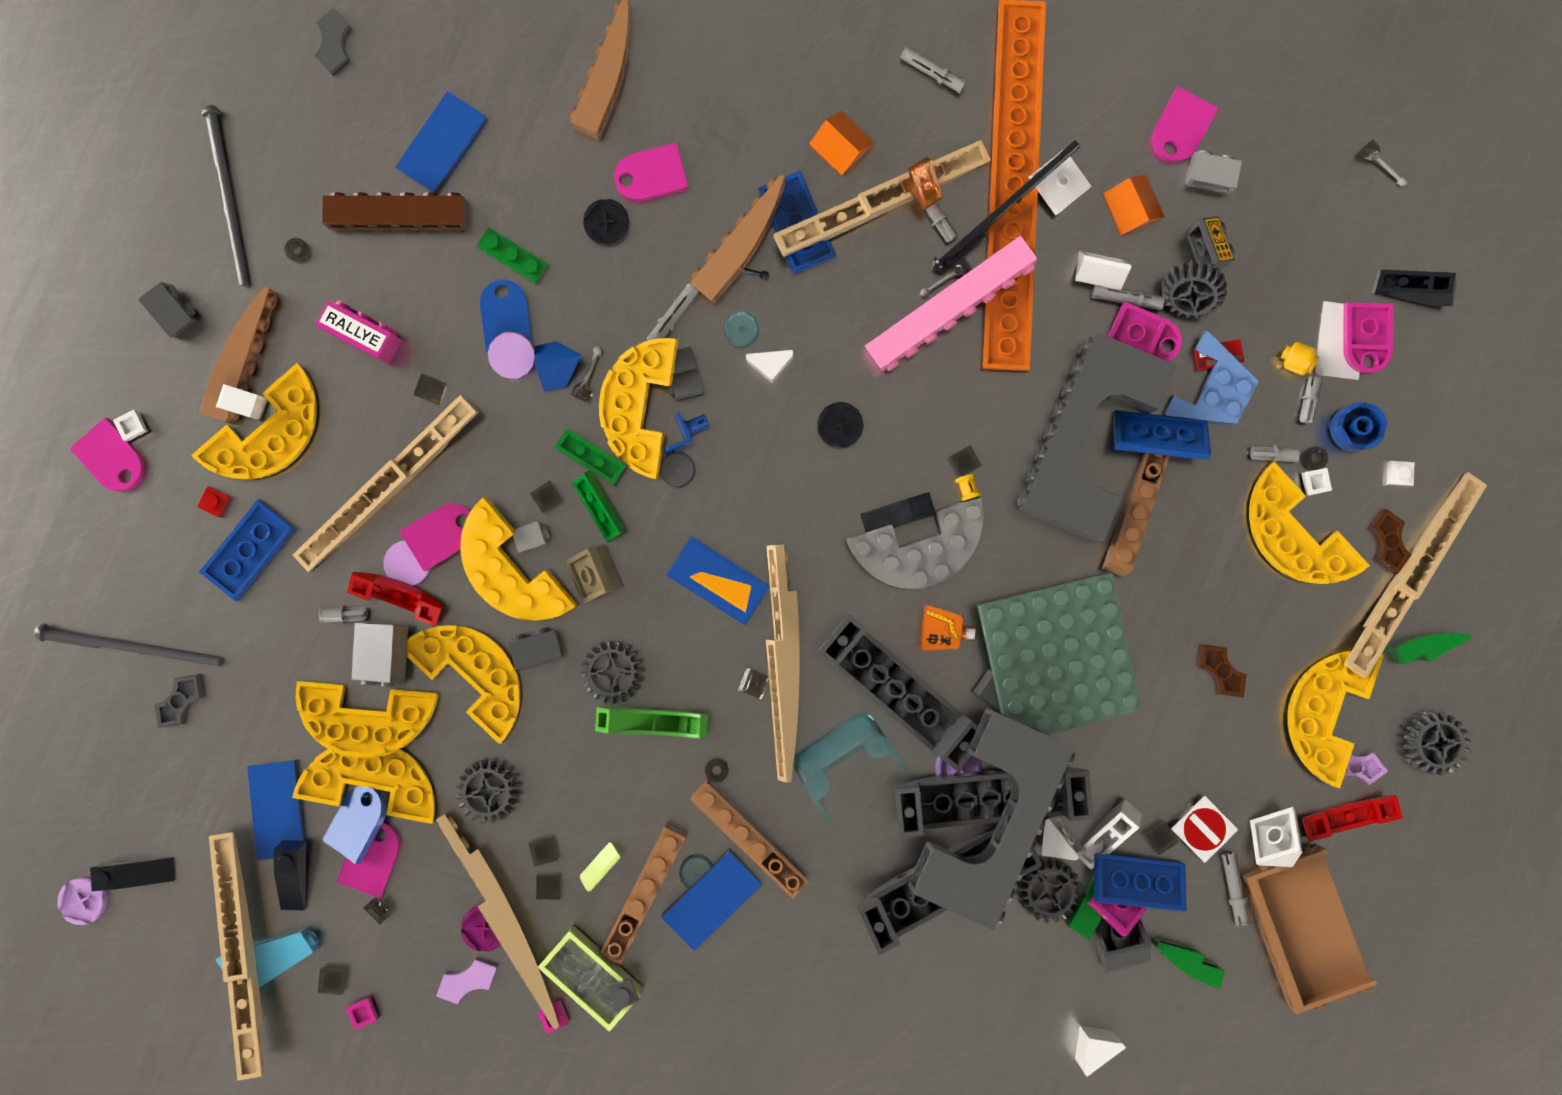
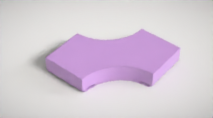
M1375 752L1362 756L1351 755L1344 777L1357 776L1367 785H1371L1386 774L1388 770Z
M476 958L471 967L463 972H445L436 997L459 1004L463 996L472 990H489L498 966Z

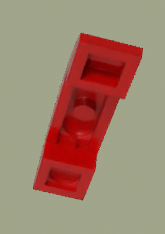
M353 572L351 574L346 593L367 601L372 596L414 612V619L436 627L442 605L425 592L402 581L378 574Z
M1390 795L1322 810L1303 817L1302 822L1307 840L1310 842L1331 837L1334 833L1374 823L1383 824L1403 819L1397 795Z

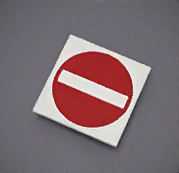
M1203 796L1171 828L1204 863L1238 831L1206 796Z

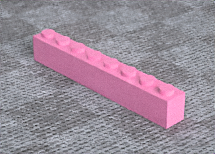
M1019 236L866 344V350L882 372L886 369L888 372L893 370L900 364L898 361L904 356L909 358L918 352L919 349L917 347L924 342L929 344L938 337V332L943 329L946 331L951 329L958 323L956 321L963 315L965 317L971 315L977 310L975 306L982 301L988 303L996 296L995 292L1002 287L1004 290L1011 287L1016 282L1015 278L1023 274V276H1026L1036 268L1034 265L1037 262V257L1024 239Z

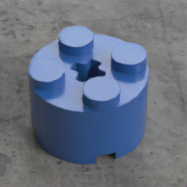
M1358 402L1341 408L1329 422L1333 441L1346 452H1357L1375 447L1383 440L1385 428L1387 427V419L1383 411L1378 406L1365 402Z

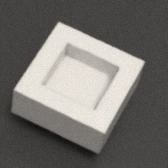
M132 410L113 420L123 441L128 442L148 432L137 410Z
M1388 461L1386 485L1413 486L1415 462Z
M1327 468L1301 473L1306 496L1332 491Z

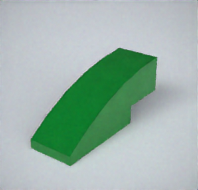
M1430 633L1402 640L1387 648L1396 664L1406 665L1419 657L1421 661H1433L1472 639L1470 634Z
M1094 874L1081 892L1082 896L1077 899L1080 902L1079 905L1074 908V913H1071L1065 922L1069 928L1088 940L1102 918L1088 904L1094 895Z
M1152 938L1151 942L1178 969L1206 985L1218 989L1221 988L1225 970L1219 965L1203 961L1204 954L1199 950Z

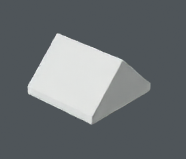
M1079 251L1075 281L1121 290L1131 269V264L1123 259Z
M1291 807L1250 820L1256 864L1262 866L1293 867L1302 854L1295 808Z
M1059 816L1050 817L1045 821L1042 856L1077 860L1087 853Z
M1080 1026L1075 1059L1088 1077L1126 1047L1112 1030Z

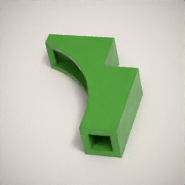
M596 708L595 731L707 738L708 714L649 708Z

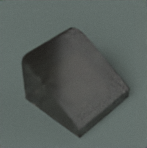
M421 374L414 391V396L439 405L447 383Z

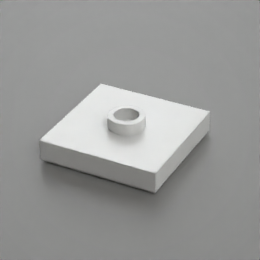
M1055 155L1052 159H1050L1047 163H1045L1042 167H1040L1037 171H1035V172H1034L1032 175H1030L1028 178L1031 179V178H1032L1034 175H1036L1042 168H1044L1050 161H1052L1057 155ZM1070 156L1039 183L1036 189L1053 213L1057 215L1092 186Z

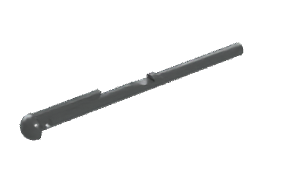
M207 105L202 110V116L206 117L215 167L218 171L224 202L223 208L227 218L239 285L247 286L249 285L217 120V116L221 112L216 106Z
M40 624L34 631L35 637L42 642L48 640L96 649L100 646L136 652L139 655L148 654L220 666L221 657L54 630L49 629L48 624Z

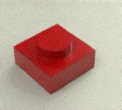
M207 486L197 507L221 518L231 496Z

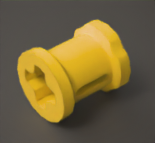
M975 473L955 479L963 496L961 498L962 502L982 496V493L978 492L974 480L976 477Z

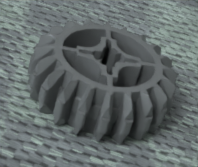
M1191 259L1187 265L1181 262L1179 267L1173 266L1171 272H1167L1162 282V298L1165 299V306H1169L1170 312L1176 311L1178 316L1185 314L1187 319L1190 315H1195L1197 319L1201 314L1207 317L1209 312L1215 313L1217 307L1222 306L1227 296V283L1224 273H1220L1219 267L1212 268L1211 262L1204 265L1202 259L1199 263H1194Z
M612 640L608 641V648L601 642L599 643L600 651L595 647L591 648V652L594 654L593 657L589 654L584 656L590 662L589 664L581 663V667L588 668L587 672L580 673L582 677L588 676V680L583 681L582 685L590 684L592 686L587 690V693L590 694L595 690L597 692L594 695L595 700L603 695V703H607L609 697H611L612 704H616L617 696H619L620 701L625 702L626 697L624 693L630 698L633 697L634 694L630 689L639 690L640 687L635 684V681L642 682L644 679L637 676V673L644 672V668H637L636 666L642 663V659L634 661L633 657L638 652L633 651L629 654L630 645H626L624 650H622L621 641L617 642L616 648L613 647ZM607 653L608 659L605 668L594 670L597 660ZM615 653L623 656L628 661L630 667L619 666ZM611 665L614 670L624 671L614 675L615 679H612L610 674H601V672L609 670ZM631 675L626 687L617 691L619 677ZM595 677L605 678L610 691L600 687Z
M1431 711L1428 715L1421 714L1420 720L1413 719L1414 727H1406L1410 735L1403 736L1404 739L1408 740V744L1403 745V747L1410 749V751L1405 756L1413 758L1411 764L1418 766L1419 771H1427L1429 775L1437 773V775L1443 776L1445 771L1447 773H1454L1453 767L1460 768L1459 760H1468L1463 754L1464 752L1471 751L1468 747H1465V743H1469L1471 740L1464 738L1468 731L1461 729L1463 723L1455 721L1454 716H1447L1444 712L1437 714ZM1440 725L1447 729L1451 738L1445 737ZM1427 731L1426 737H1425L1424 739H1422V738H1423V735H1424L1425 732ZM1438 741H1443L1442 743L1436 744L1435 746H1430L1431 744H1435ZM1422 749H1427L1429 751L1430 757L1433 758V762L1429 761L1425 757Z
M494 759L489 761L488 766L485 760H481L480 767L477 763L471 764L472 770L468 768L464 770V774L467 777L460 776L458 778L464 784L456 786V790L462 791V794H458L456 799H463L464 801L459 805V808L465 806L468 808L464 813L466 816L474 813L473 821H476L481 816L482 824L487 822L488 817L491 823H495L496 816L498 819L503 820L505 819L504 812L508 815L512 813V809L509 806H517L518 803L512 798L520 797V793L514 792L513 789L519 788L520 784L512 783L517 778V775L509 777L508 773L512 769L508 767L503 771V762H500L495 767ZM481 773L482 779H480L479 789L470 791L473 779ZM489 773L498 776L504 785L495 784ZM485 788H488L489 790H490V789L496 790L495 792H493V793L490 794V795H488V793H484V792H483V793H479V792L483 791ZM506 792L503 804L500 808L495 809L494 804L496 803L497 794ZM473 799H481L487 810L479 807Z
M1041 858L1042 866L1028 873L1027 877L1023 876L1021 878L1025 883L1018 884L1017 888L1024 892L1019 893L1017 896L1019 899H1025L1022 901L1021 906L1023 908L1029 907L1027 909L1029 916L1035 913L1034 918L1037 921L1043 916L1045 923H1049L1052 916L1053 921L1058 923V915H1061L1065 920L1067 919L1065 914L1067 910L1072 914L1074 913L1071 905H1079L1080 902L1074 898L1082 896L1080 891L1075 890L1081 887V883L1075 881L1078 875L1071 873L1072 867L1070 865L1064 867L1062 860L1056 864L1054 858H1050L1047 865L1046 860ZM1055 872L1061 874L1064 878L1048 880L1044 873ZM1038 878L1040 886L1034 891V895L1031 896L1032 885ZM1044 882H1046L1049 886L1052 887L1051 890L1053 892L1052 895L1054 899L1050 895H1048L1046 889L1047 886ZM1067 885L1066 897L1061 902L1059 899L1060 892ZM1049 900L1053 903L1054 907L1042 908L1035 903Z

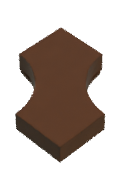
M1383 509L1370 527L1378 537L1380 545L1376 561L1394 574H1398L1411 556V553L1404 547L1402 542V530L1405 522L1389 510Z
M1201 644L1198 667L1207 670L1213 675L1218 685V694L1244 698L1247 674L1233 668L1227 657V648Z

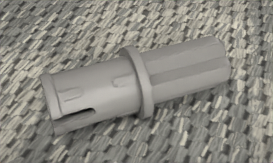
M935 198L925 202L922 207L933 221L932 226L937 227L947 243L954 241L958 237V233L948 220L949 215L944 214Z
M1312 376L1307 377L1305 395L1301 397L1303 404L1299 420L1302 423L1310 424L1314 422L1317 404L1321 401L1319 394L1323 383L1322 378L1314 377L1313 380Z
M1273 445V447L1252 446L1250 450V458L1252 460H1266L1275 463L1277 461L1297 463L1300 455L1299 448L1278 447V445Z
M342 605L340 608L319 609V621L321 623L340 622L345 624L346 621H366L368 617V611L365 607L346 608L345 605Z

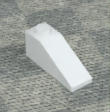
M1123 799L1081 843L1087 853L1080 857L1079 860L1092 870L1094 868V854H1110L1139 829L1142 813L1126 799Z

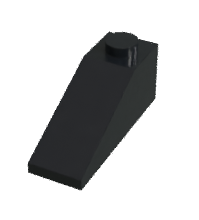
M1381 270L1377 293L1425 305L1453 307L1456 291V273Z
M930 492L862 513L860 516L867 533L888 525H892L893 528L935 516L936 512Z
M282 840L274 848V877L281 910L305 911L306 841Z
M173 857L107 862L90 867L92 891L116 890L174 881Z

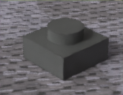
M631 977L607 987L616 1011L639 1002Z

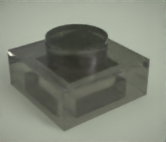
M971 445L949 457L960 477L982 466Z
M551 481L546 482L530 493L542 513L547 512L563 501Z
M746 668L738 691L754 698L762 699L769 677Z
M1164 821L1144 833L1158 855L1178 843V840Z
M553 836L529 843L534 867L558 860Z
M538 874L536 876V899L560 900L561 874Z
M377 897L372 899L363 908L379 924H382L392 914L389 910L390 906L383 899H378Z
M322 967L319 975L318 993L342 995L345 988L346 969Z

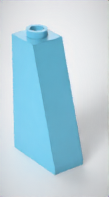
M307 927L254 943L259 988L319 949V940L316 934ZM220 956L215 960L222 969V961Z

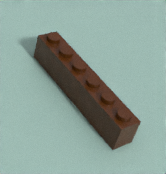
M332 192L330 196L323 195L322 224L328 229H468V201L460 193L455 192L447 193V196H438L437 193L426 192L423 196H415V194L409 192H402L400 196H391L390 193L379 192L377 196H368L367 193L355 192L354 196H345L344 193Z

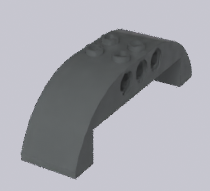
M848 613L817 652L908 732L959 772L972 756L967 753V750L978 725L955 709L867 632L868 629Z
M1066 767L1063 774L1065 781L1061 789L1056 790L1053 797L1055 798L1054 806L1050 812L1046 813L1044 818L1065 816L1069 822L1094 819L1089 770ZM1002 769L954 773L923 778L896 787L895 797L899 837L924 836L923 829L999 822L1011 794V782L1008 775Z
M995 829L963 841L947 850L964 857L976 856L987 848ZM1035 849L1031 857H1027L1025 860L1023 876L1042 866ZM915 867L878 887L857 906V912L878 956L900 945L898 937L948 910L911 892L908 883Z

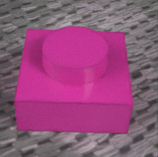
M370 997L346 1007L354 1030L379 1019Z
M561 1000L552 1004L559 1027L556 1029L551 1026L541 1009L538 1010V1015L546 1034L570 1023Z

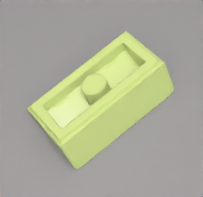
M609 842L580 874V879L588 892L592 891L623 855V852L612 842Z

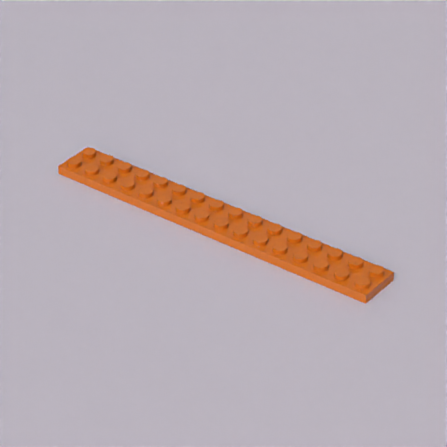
M999 0L989 215L1030 180L1028 177L1039 169L1045 1ZM1036 187L1023 197L1019 204L1015 202L1000 219L988 228L987 259L1019 236L1024 239L1035 255L1038 197ZM1034 270L1026 276H1023V274L1015 278L1016 282L1006 290L1002 287L995 292L996 296L991 301L985 303L982 369L1030 370Z

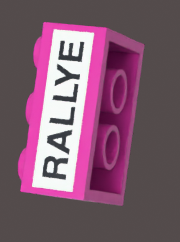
M328 300L315 326L388 365L391 364L403 342L397 337L398 332L381 322L377 326L378 322L360 311L357 313L356 310L337 300L336 304Z

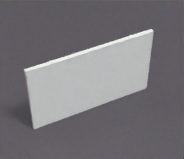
M1323 301L1316 355L1319 356V359L1315 365L1314 374L1359 380L1360 372L1355 371L1347 364L1343 352L1344 304Z

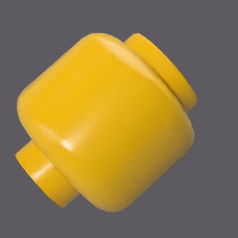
M1297 341L1292 347L1287 345L1281 358L1285 360L1284 368L1286 370L1304 376L1306 373H1312L1319 356H1316L1317 350Z

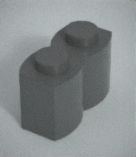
M691 346L678 349L676 353L672 386H668L670 396L675 395L677 401L704 394Z

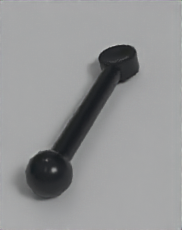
M744 268L742 271L760 276L763 280L769 278L767 271L760 272Z

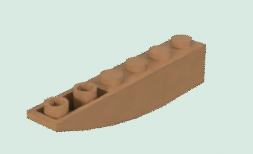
M629 0L617 2L614 9V20L612 23L609 22L606 27V39L603 44L600 43L596 52V57L598 58L595 65H591L588 70L587 78L589 79L587 84L580 89L577 108L573 107L569 116L573 130L598 140L613 108L624 75L630 38L631 4Z
M782 174L778 178L774 177L766 187L768 190L764 195L756 197L751 204L753 208L748 214L744 213L736 222L738 226L732 233L729 231L721 240L723 244L717 251L714 249L706 258L707 263L702 269L699 267L692 274L690 284L713 304L717 302L743 271L767 233L786 185V179Z
M264 287L234 326L213 368L199 414L234 424L235 420L239 418L240 414L218 408L216 405L223 384L248 391L247 382L249 376L255 370L254 361L256 355L262 349L263 343L261 339L264 331H267L269 327V315L271 309H274L276 306L277 292Z
M1143 454L1119 516L1102 567L1103 570L1121 577H1125L1132 572L1170 457L1169 455Z
M709 779L691 795L690 800L792 899L809 883V880Z
M668 822L666 823L599 953L600 955L621 965L688 834L687 832Z

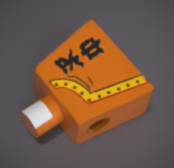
M925 605L919 649H959L960 640L974 641L975 627L962 626L963 616Z

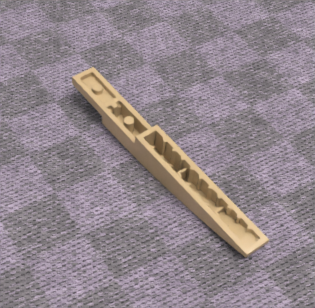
M979 140L866 190L856 198L775 233L773 237L783 257L788 256L821 240L824 242L902 206L989 163L991 159L982 141Z
M459 395L395 459H390L293 554L306 571H312L449 445L448 442L479 413L464 395Z
M1469 472L1464 474L1411 550V556L1400 572L1394 576L1363 625L1365 630L1343 665L1362 678L1368 677L1414 600L1419 599L1475 507L1487 487L1485 483Z
M784 544L767 545L774 639L766 640L777 778L788 783L792 779L797 736L800 639L797 591L788 590L790 583L789 575L786 572L788 555L786 549H784Z
M445 814L436 819L437 824L485 899V902L477 907L554 1029L558 1028L559 1024L537 963L502 889L480 851L477 849L469 854L468 850L471 847L464 836L459 838L455 832L458 826L453 818H447Z
M231 832L209 836L223 981L228 983L237 1081L262 1077L265 1075L260 1032L263 1018L256 960L235 834Z

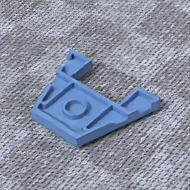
M1204 331L1195 351L1216 360L1195 404L1172 395L1162 414L1238 424L1259 381L1211 333Z

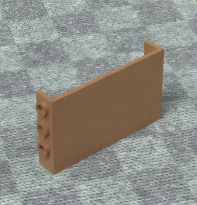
M1317 844L1304 847V851H1302L1293 867L1259 865L1256 869L1240 874L1287 1004L1296 1014L1310 1009H1322L1326 1006V1003L1346 1000L1348 995L1356 992H1368L1371 989L1370 987L1377 985L1376 980L1367 973L1324 858L1328 851L1326 848L1317 846Z

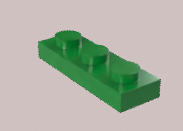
M490 227L487 228L476 246L484 253L536 285L549 266L545 261Z
M566 428L554 447L613 485L616 484L627 467L568 428Z
M590 470L584 472L572 482L607 543L626 531Z

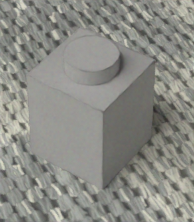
M539 521L514 529L516 533L513 534L518 553H525L548 545L547 539L550 538L546 525L542 526V523Z

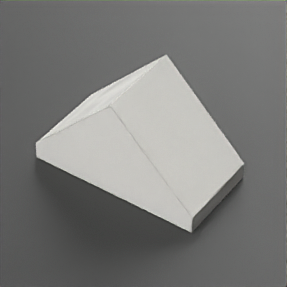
M793 350L746 354L747 363L771 383L774 382L793 359Z
M223 384L216 407L261 421L268 400L262 396Z

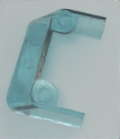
M860 712L797 752L794 756L793 767L827 823L831 821L830 814L820 798L828 793L830 788L829 781L824 773L862 748H865L867 753L875 759L884 758L891 753L902 772H907L888 739L869 713Z

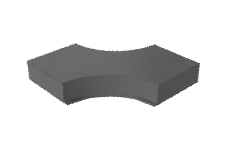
M334 8L316 23L321 30L322 42L319 50L314 55L331 74L335 73L349 60L344 51V39L351 28Z
M201 674L174 678L173 690L169 697L163 702L154 705L158 728L184 724V715L188 706L193 701L204 697Z

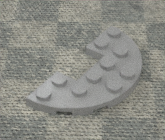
M975 497L935 510L941 532L939 534L898 547L893 526L888 525L846 539L848 546L858 563L872 576L886 584L906 589L926 588L936 585L956 574L974 553L983 527L981 497Z

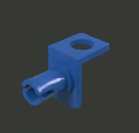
M680 412L676 413L675 420L684 441L666 447L664 450L665 455L689 446L692 442L691 434L710 427L708 420L705 421L707 419L705 414L685 421Z

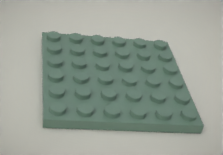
M1108 572L978 605L1001 715L1045 735H1051L1142 710L1113 573Z

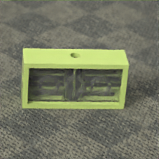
M573 925L543 959L538 968L610 1032L632 1005L616 1011L607 987L631 976L615 962L600 955L601 949ZM631 977L639 998L644 988Z

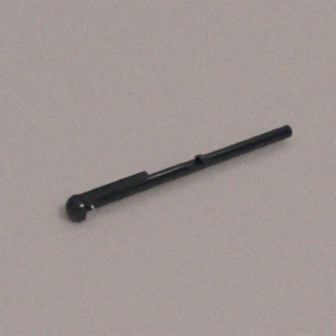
M1074 140L939 260L935 257L932 262L934 270L940 273L946 272L987 236L984 232L1000 219L1015 202L1019 204L1023 197L1081 147L1079 143Z

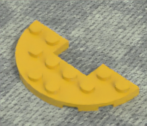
M674 338L648 340L624 352L612 369L608 371L599 397L601 427L604 428L610 448L618 458L620 457L629 465L630 469L653 479L659 478L665 432L643 428L649 384L672 386L678 339Z
M296 363L262 393L277 411L246 439L242 440L232 427L226 424L191 456L202 466L214 473L242 480L267 477L293 463L309 443L317 417L314 387L303 367Z
M1271 462L1259 476L1252 491L1249 505L1251 532L1258 549L1265 559L1286 576L1313 584H1329L1344 581L1367 569L1370 565L1339 531L1333 532L1319 545L1290 514L1289 511L1306 495L1275 462Z
M484 496L469 513L463 526L460 543L464 570L477 593L498 611L523 620L552 619L573 609L577 603L548 569L544 570L530 582L500 547L516 531L488 497Z
M437 626L420 631L408 638L406 656L431 680H434L450 664L481 694L479 699L466 713L496 742L502 744L516 722L521 700L518 674L506 651L486 634L464 626Z
M1351 651L1328 656L1304 673L1291 695L1288 707V730L1292 745L1307 769L1317 778L1335 788L1340 789L1354 748V743L1332 735L1345 694L1347 692L1364 699H1370L1382 663L1383 654L1380 655L1366 678H1362L1343 665Z
M297 681L296 683L297 710L307 731L328 750L351 758L366 759L384 756L410 743L430 721L439 697L437 693L390 689L386 712L342 708L346 689L344 685Z
M401 748L384 756L366 759L342 756L327 749L317 756L308 768L303 771L292 797L341 806L346 784L371 787L391 792L386 812L387 816L433 824L435 821L436 804L431 782L421 765Z

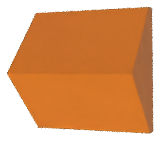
M840 111L825 120L809 145L843 176L875 142L845 113Z
M1146 175L1130 177L1103 193L1121 236L1165 217Z

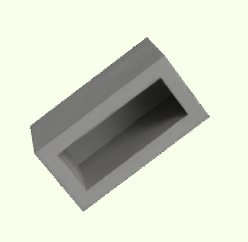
M1207 150L1196 151L1189 161L1185 185L1231 194L1237 188L1242 161L1236 160L1231 155L1216 156Z

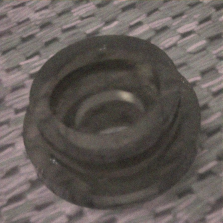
M300 238L288 240L284 247L286 256L296 262L305 259L309 251L307 243ZM296 247H300L301 249L298 254H294V249Z
M1314 446L1306 450L1304 462L1310 469L1318 470L1327 464L1328 454L1322 447ZM1313 454L1318 456L1317 462L1312 460Z
M718 758L710 760L705 767V774L712 782L723 781L729 772L727 763ZM714 766L721 768L720 774L713 773L712 769Z

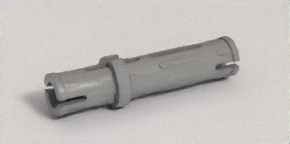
M906 46L900 57L901 60L906 61L936 79L938 84H945L959 94L967 83L966 79L964 80L951 72L949 67H942L910 48V46Z
M689 283L663 318L660 317L657 320L658 324L646 338L647 341L665 338L669 332L675 329L673 326L699 294V291Z
M1094 285L1092 292L1093 299L1123 304L1125 301L1139 308H1148L1160 312L1165 301L1162 296L1146 294L1142 290L1136 292Z
M1230 852L1223 853L1221 857L1230 894L1228 901L1229 905H1232L1235 925H1249L1251 921L1246 904L1248 897L1244 895L1237 852H1232L1231 854Z

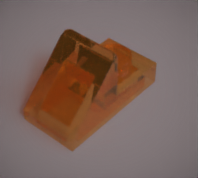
M925 157L908 168L910 177L903 182L922 210L927 209L942 199L932 159Z

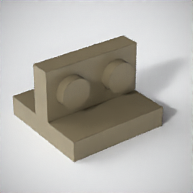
M605 544L598 547H589L565 561L583 604L622 588Z

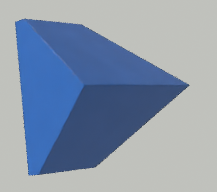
M557 341L534 346L535 366L544 392L567 387L581 354Z

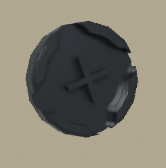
M613 199L597 200L589 205L584 213L583 225L585 232L593 242L599 245L611 246L617 244L625 238L629 231L630 220L628 213L622 204Z
M836 402L825 407L820 413L817 422L818 434L822 441L830 447L837 449L848 448L855 444L861 437L864 427L859 410L845 402Z

